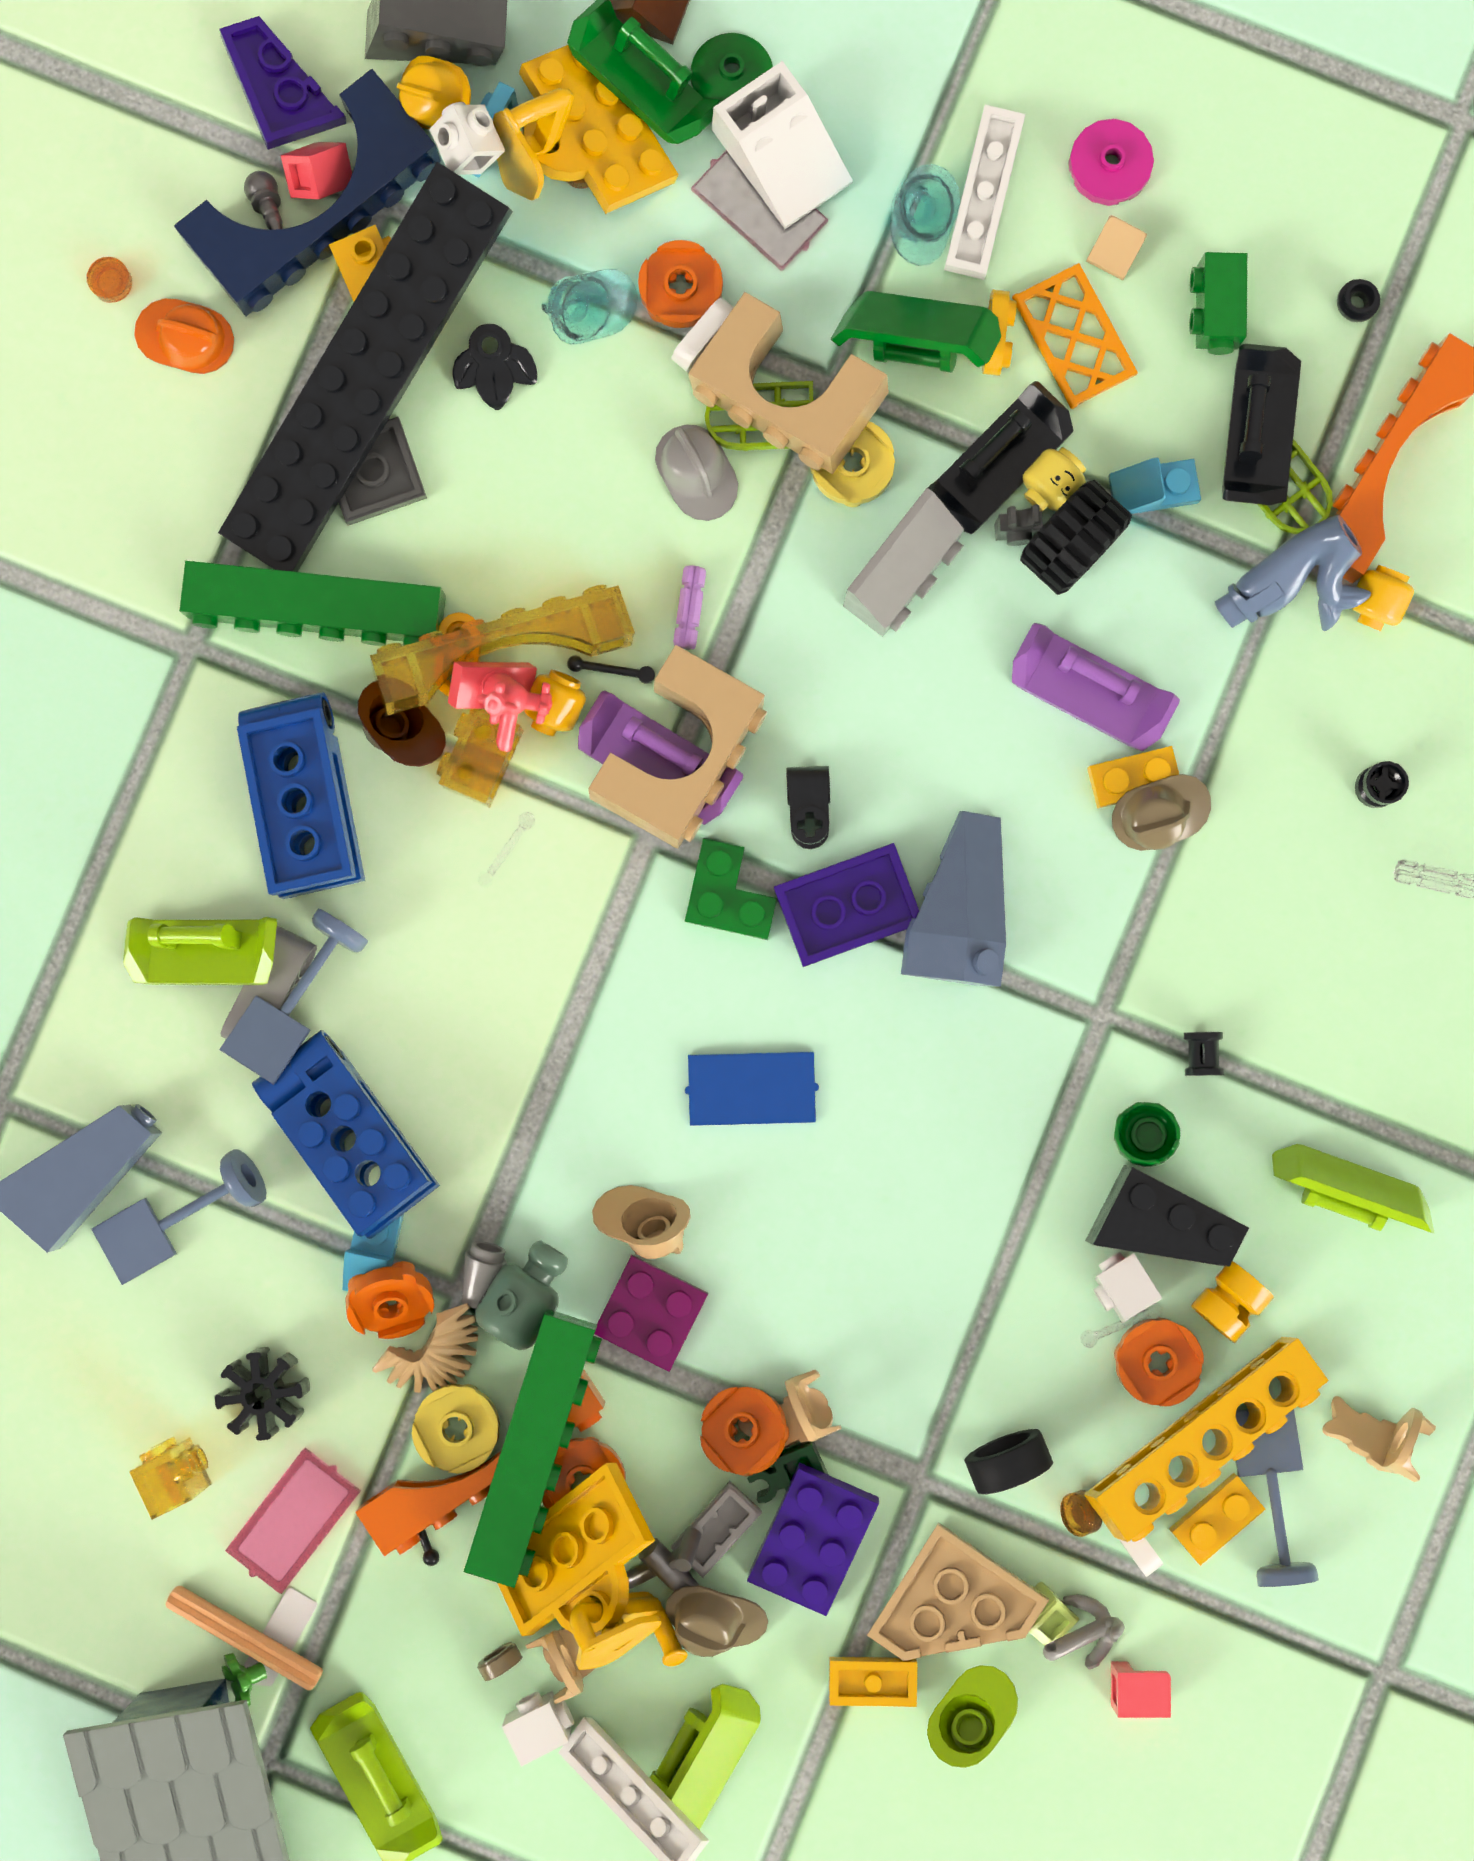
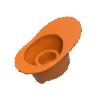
M164 298L152 302L143 309L135 324L134 336L138 348L147 358L159 364L191 373L206 374L217 371L226 364L233 352L234 336L230 324L221 314L201 305L179 299Z

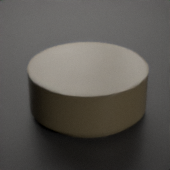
M509 1642L485 1656L478 1663L477 1668L484 1680L490 1681L515 1666L523 1656L516 1644Z

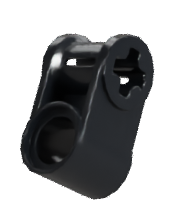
M829 766L787 767L788 805H790L792 838L803 849L812 850L819 848L825 843L829 834ZM805 819H814L815 826H822V828L815 830L814 837H806L805 830L798 829V827L805 826Z

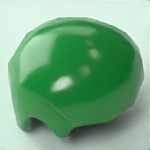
M1137 1102L1125 1109L1116 1119L1114 1141L1119 1153L1132 1164L1142 1167L1160 1165L1174 1155L1179 1147L1180 1126L1174 1114L1160 1103Z

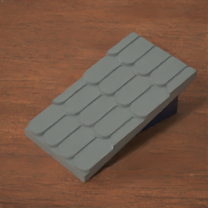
M226 1679L140 1693L112 1723L67 1730L63 1734L78 1795L82 1797L93 1844L98 1850L100 1861H290L247 1700L229 1702Z

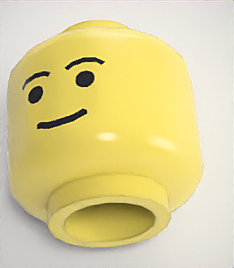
M1062 447L1059 451L1047 449L1041 453L1023 474V482L1028 489L1024 497L1031 505H1039L1042 512L1046 507L1056 512L1086 483L1083 475L1086 468L1066 448Z

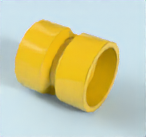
M1232 1261L1230 1267L1224 1266L1215 1277L1217 1286L1214 1289L1205 1288L1191 1307L1233 1343H1236L1250 1327L1248 1317L1250 1315L1259 1316L1274 1299V1296L1258 1280Z

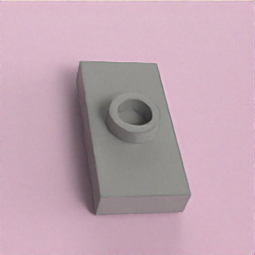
M731 1481L725 1485L686 1528H695L701 1533L692 1568L702 1578L762 1514V1510ZM685 1531L671 1545L673 1551L681 1545Z

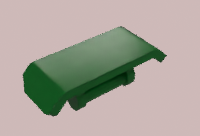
M596 0L573 21L567 43L574 58L666 142L680 144L699 135L712 122L713 107L718 105L719 101L717 99L703 98L688 84L693 72L686 65L682 66L650 37L633 16L623 24L617 19L610 0Z
M866 291L846 311L830 340L837 346H841L850 338L871 340L874 344V361L883 363L895 361L940 368V371L952 373L956 365L957 353L964 354L976 367L980 368L987 364L1001 339L998 317L985 307Z

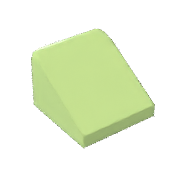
M1039 1582L1034 1588L1048 1597L1049 1601L1029 1632L1045 1646L1063 1637L1080 1619L1047 1585Z

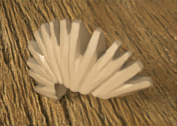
M466 1303L436 1313V1326L422 1349L413 1353L411 1349L407 1351L404 1347L396 1348L389 1346L372 1368L373 1372L377 1373L394 1366L387 1382L391 1384L399 1378L396 1385L398 1388H401L414 1375V1392L417 1393L421 1392L424 1377L432 1391L438 1389V1385L441 1387L448 1385L447 1381L451 1384H456L457 1380L454 1375L463 1378L465 1376L463 1370L469 1371L472 1366L461 1355L476 1356L477 1352L475 1348L467 1344L478 1341V1335L474 1334V1332L478 1331V1326L471 1325L476 1322L474 1315H462L469 1309V1305Z

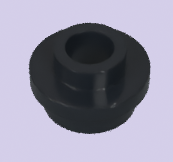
M1363 279L1349 281L1342 287L1337 296L1339 312L1344 318L1352 322L1369 320L1380 306V294L1376 286L1370 281ZM1351 297H1360L1363 300L1364 307H1355L1351 302Z

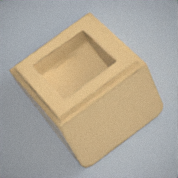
M1110 215L1086 262L1123 281L1147 234Z

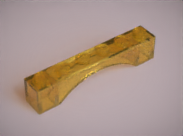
M596 585L586 589L582 596L568 600L565 596L554 597L543 602L542 607L526 611L525 608L511 609L503 613L500 619L486 623L482 619L472 620L461 625L458 631L443 634L442 631L430 632L421 636L418 639L419 642L402 646L401 643L387 644L377 650V654L370 655V660L385 712L388 716L429 704L439 688L452 676L454 662H472L476 658L496 650L519 645H552L572 649L593 657L631 646L635 632L619 585L607 588L606 585Z

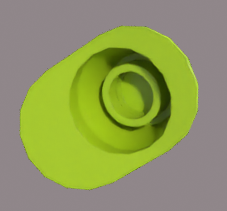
M979 1665L967 1669L954 1682L943 1699L935 1707L928 1721L927 1736L930 1748L941 1761L952 1767L967 1768L979 1764L997 1746L1011 1727L1018 1708V1696L1015 1685L1007 1674L994 1666Z

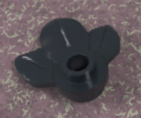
M484 324L473 331L469 339V348L456 358L453 366V380L456 389H466L476 385L482 400L493 409L500 410L509 399L514 382L524 385L537 383V369L529 351L522 346L511 343L509 335L502 327L495 324ZM487 337H493L498 342V349L492 354L485 353L482 349V342Z

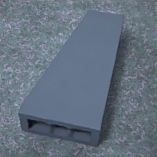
M136 1104L135 1107L132 1105L117 1106L1 1180L0 1212L47 1253L61 1249L162 1134L154 1126L157 1119L139 1104Z

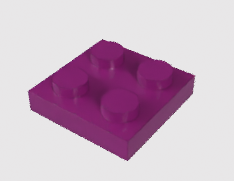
M631 1255L597 1323L595 1335L670 1372L708 1296V1292Z

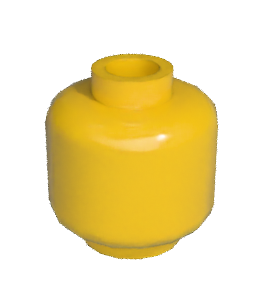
M1378 565L1376 570H1367L1360 578L1357 587L1370 591L1371 596L1361 605L1352 608L1355 612L1360 613L1357 622L1379 631L1382 630L1384 623L1391 626L1400 624L1414 595L1413 587L1407 583L1410 577Z
M552 669L549 674L538 675L530 692L540 694L542 683H549L552 707L542 724H536L537 711L524 709V712L533 719L531 727L549 736H555L556 731L573 730L586 701L585 693L580 689L582 683L570 675Z

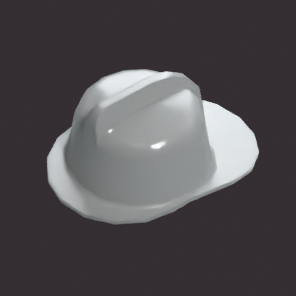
M697 425L675 427L662 436L656 447L655 462L675 503L683 513L697 520L710 521L722 517L732 508L737 498L738 481L735 471L721 445L715 442L706 429Z

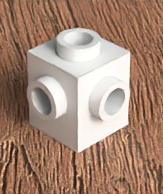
M464 102L453 103L442 111V117L429 129L446 167L458 175L482 174L505 152L485 104L466 105Z

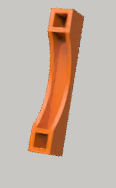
M1451 333L1438 345L1432 342L1418 362V365L1423 367L1417 380L1411 377L1404 385L1397 397V400L1402 405L1395 416L1389 413L1385 417L1375 434L1381 438L1374 451L1368 448L1354 468V471L1359 473V476L1351 487L1346 484L1332 505L1338 509L1335 515H1340L1344 519L1362 549V555L1351 565L1343 577L1352 584L1365 574L1386 539L1383 524L1384 491L1389 470L1399 449L1418 426L1441 413L1460 407L1474 393V347Z
M584 1369L581 1378L589 1381L581 1406L572 1404L567 1420L576 1423L575 1427L580 1432L588 1429L602 1418L599 1411L604 1408L606 1403ZM501 1450L479 1467L449 1478L429 1481L397 1480L364 1502L355 1513L383 1556H386L395 1549L400 1555L416 1545L421 1540L418 1533L430 1525H433L435 1530H438L457 1516L455 1508L467 1500L473 1506L487 1497Z

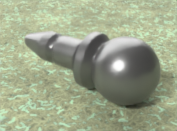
M265 171L252 172L244 182L246 197L251 201L254 211L262 214L269 230L282 229L283 221L278 211L281 198L278 194L276 180Z

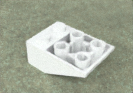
M783 61L713 107L711 130L784 229L853 183L807 93Z

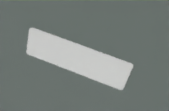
M288 1588L262 1633L292 1650L318 1605L317 1602L293 1588ZM249 1656L244 1666L248 1668L259 1662ZM264 1665L267 1678L253 1685L271 1686L279 1673Z

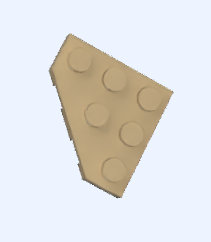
M938 1523L867 1636L903 1661L942 1652L949 1653L981 1647L985 1644L1023 1639L1026 1638L1048 1603L1049 1598Z

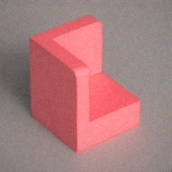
M315 142L281 155L290 198L322 199L344 190L352 177L346 143Z
M1111 1661V1706L1117 1717L1171 1718L1170 1674L1167 1671H1134L1129 1662Z

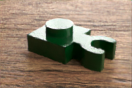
M814 1442L800 1443L783 1450L774 1463L775 1467H769L760 1473L747 1477L749 1483L762 1479L769 1484L768 1488L757 1492L756 1499L758 1503L771 1501L780 1489L785 1488L786 1491L799 1462L829 1475Z

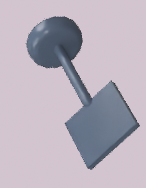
M319 908L313 915L312 923L328 939L281 1009L275 1008L256 995L219 1049L273 1085L311 1031L289 1016L337 944L354 953H358L368 943V940L357 931Z
M233 1149L221 1159L220 1173L224 1184L162 1220H158L147 1198H144L91 1229L121 1285L177 1254L164 1231L228 1193L245 1207H255L264 1202L266 1199V1188L263 1178L253 1161L244 1152Z
M1248 1409L1236 1411V1420L1242 1426L1248 1419ZM1294 1409L1286 1415L1288 1421L1280 1429L1271 1434L1263 1433L1252 1442L1255 1445L1254 1449L1245 1457L1236 1461L1238 1477L1265 1474L1267 1477L1280 1563L1258 1569L1256 1577L1259 1587L1292 1586L1319 1581L1318 1572L1314 1564L1309 1562H1290L1277 1473L1303 1470Z

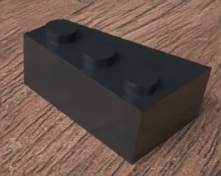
M1123 1165L1085 1241L1101 1247L1230 1267L1249 1227L1134 1167Z

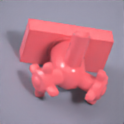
M454 662L448 704L456 709H485L490 714V723H499L496 738L497 747L501 751L509 752L513 746L518 714L524 709L537 711L536 724L544 723L545 716L549 714L552 707V695L550 694V684L546 682L542 683L540 694L530 692L535 681L537 668L529 662Z

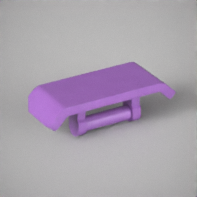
M1034 623L1031 626L1013 660L1012 683L1018 688L1125 745L1140 751H1144L1162 737L1180 702V699L1174 693L1159 689L1054 634L1048 627L1039 623Z
M602 691L579 727L578 749L586 755L604 764L611 752L647 774L661 779L686 777L699 769L709 756V753L637 711L607 691ZM729 767L725 769L719 780L725 783L719 797L712 806L706 803L698 815L699 818L703 819V825H706L723 812L742 781L743 774L736 768L734 770Z

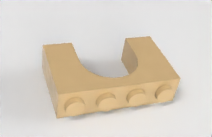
M744 292L688 372L693 395L708 407L712 408L714 405H717L726 410L728 416L741 427L749 428L751 425L763 432V437L773 446L779 449H784L786 446L798 453L799 459L808 467L814 470L823 468L833 474L889 393L887 374L851 354L826 391L811 403L799 407H782L768 402L755 390L753 382L758 367L783 332L781 315L779 311Z
M675 645L654 680V692L692 713L705 725L712 743L708 758L699 769L686 777L661 779L647 774L610 752L588 790L589 797L594 802L679 849L684 839L691 842L703 822V819L699 818L698 815L706 803L712 806L719 797L725 784L719 781L727 767L733 770L736 768L746 750V747L741 745L748 731L754 734L758 731L766 717L767 711L762 709L765 698L764 694Z

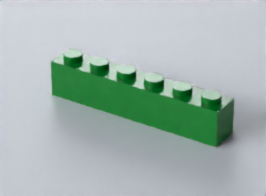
M185 561L179 611L192 620V625L202 628L215 629L218 627V622L234 624L235 630L249 633H259L260 627L276 628L277 634L288 637H302V631L319 633L318 638L328 641L342 642L344 641V636L361 637V643L368 645L386 646L387 640L403 641V647L408 649L428 650L429 644L437 645L439 625L444 618L446 595L441 587Z
M553 1310L545 1312L463 1572L515 1588L519 1575L528 1577L535 1555V1550L528 1549L532 1532L541 1534L549 1508L541 1506L545 1490L555 1491L562 1465L554 1463L559 1447L568 1449L576 1424L567 1421L572 1404L577 1406L582 1404L589 1382L581 1378L586 1362L595 1363L602 1338L594 1336L597 1324Z

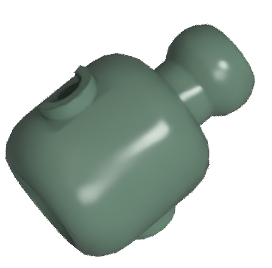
M541 1240L531 1246L528 1253L529 1260L524 1268L514 1264H505L501 1267L475 1310L476 1322L482 1329L499 1341L517 1350H526L532 1347L536 1342L545 1312L547 1310L556 1311L559 1297L550 1284L554 1277L561 1275L565 1271L568 1264V1258L564 1254Z

